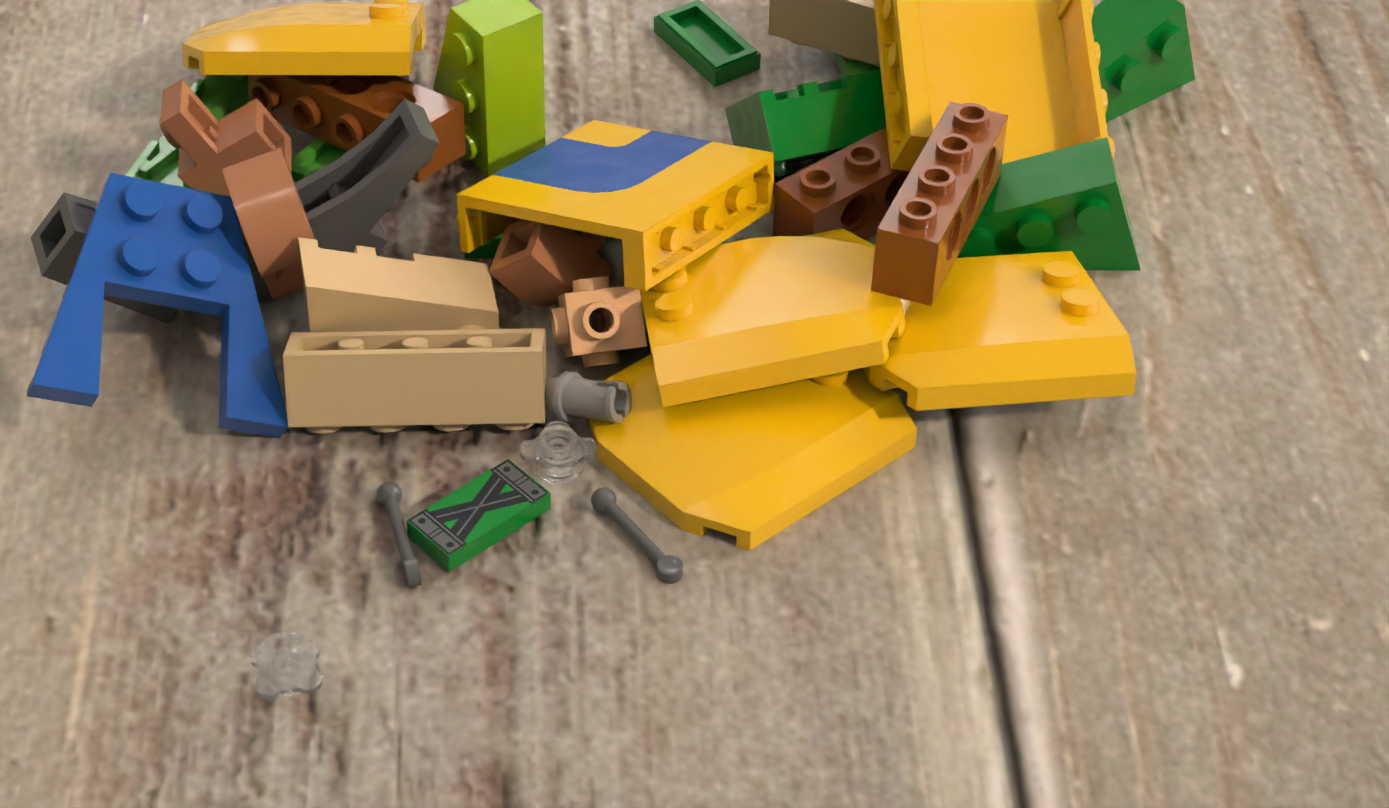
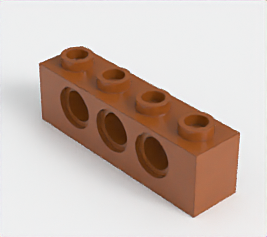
M247 75L250 102L257 98L275 120L346 151L351 150L373 133L404 99L423 107L440 144L435 149L430 162L424 168L419 169L412 178V180L418 183L466 154L464 104L397 75Z
M950 101L877 228L871 291L932 306L1000 177L1008 122L1007 114L990 111L976 103L960 104Z
M885 127L775 183L773 236H805L840 228L864 240L877 234L878 226L910 172L890 168L887 128Z

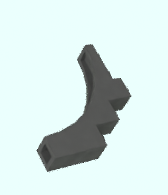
M404 99L368 137L335 162L295 183L315 239L318 240L319 248L354 253L355 247L358 245L375 248L376 255H380L382 248L388 242L379 221L380 218L394 207L400 193L419 169L424 168L430 162L435 149L440 144L423 107ZM64 192L33 233L31 241L43 277L67 285L97 202ZM239 222L258 301L261 304L270 292L264 278H261ZM104 295V300L167 324L179 310L178 308Z

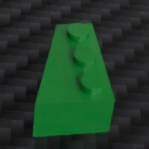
M1103 0L1094 7L1091 23L1094 42H1098L1101 51L1098 70L1101 89H1105L1108 98L1105 114L1106 123L1195 80L1185 7L1177 0Z
M880 69L840 77V79L819 84L817 81L797 85L798 88L778 93H774L773 89L757 92L725 108L733 145L773 152L774 179L795 174L794 163L812 159L813 163H816L886 127Z
M1108 137L1002 164L1000 177L957 258L1072 251L1085 270H1141L1132 226Z

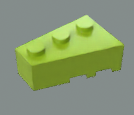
M469 0L450 8L433 91L464 104L466 154L462 158L467 161L470 160L487 177L546 146L543 13L528 0Z

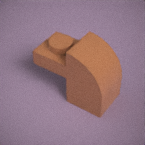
M182 79L163 90L161 118L159 119L160 128L167 141L174 148L179 149L178 177L188 186L195 190L230 196L222 169L281 148L289 170L292 172V139L257 98L217 120Z
M281 148L223 168L222 172L239 222L261 278H264L272 299L302 290L303 281L298 237L315 239Z
M522 219L506 226L489 273L522 301L534 306L544 307L559 303L558 296L573 292L572 281L610 276L614 267L598 254L606 240V236Z

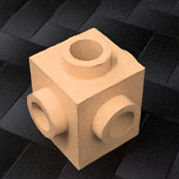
M609 276L572 281L573 292L558 296L559 308L550 309V325L554 345H564L566 357L582 356L583 368L620 363V350L647 346L640 290L624 286L610 288ZM592 311L598 313L602 318L603 327L600 332L594 331L589 324V316Z

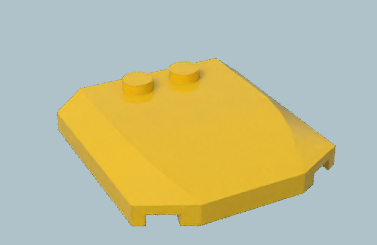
M374 0V3L312 2L256 10L199 27L182 43L183 67L188 69L199 68V73L203 75L410 76L414 69V51H422L426 44L423 3H408V0Z
M843 228L805 236L750 238L717 245L647 291L640 290L662 407L665 408L885 364L889 357L887 343L890 338H900L906 325L900 298L871 291L875 245Z
M1072 251L957 258L932 306L900 298L903 305L906 328L900 338H890L887 343L889 357L885 364L862 368L868 381L882 391L898 387L906 391L907 406L915 411L1134 395L1137 374L1129 334Z
M652 353L604 380L623 381L629 385L632 402L630 412L627 417H623V422L617 423L584 417L585 421L588 419L593 434V447L597 459L677 527L703 536L709 528L736 536V547L748 551L915 448L917 427L897 393L892 389L882 391L871 384L862 368L663 408Z

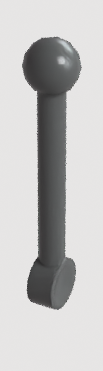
M385 482L377 489L376 497L379 503L387 508L402 560L407 587L421 585L419 564L414 557L399 506L402 490L394 482Z
M607 487L595 490L591 497L593 508L601 513L607 512L657 565V578L666 584H674L680 581L683 576V562L681 559L673 555H665L616 504L617 498L614 491Z

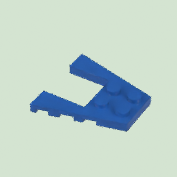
M110 173L102 188L80 247L79 256L62 295L60 307L43 346L38 366L27 389V396L88 407L93 406L99 396L104 295L222 316L218 428L281 438L288 428L287 414L237 213L231 197Z

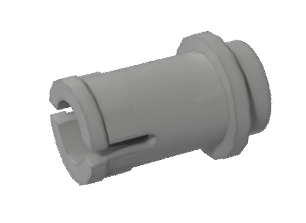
M566 371L550 380L546 389L545 401L548 411L556 414L557 418L561 421L573 422L578 417H586L621 423L623 422V417H627L630 412L632 396L629 385L626 382L588 380L582 378L577 372Z

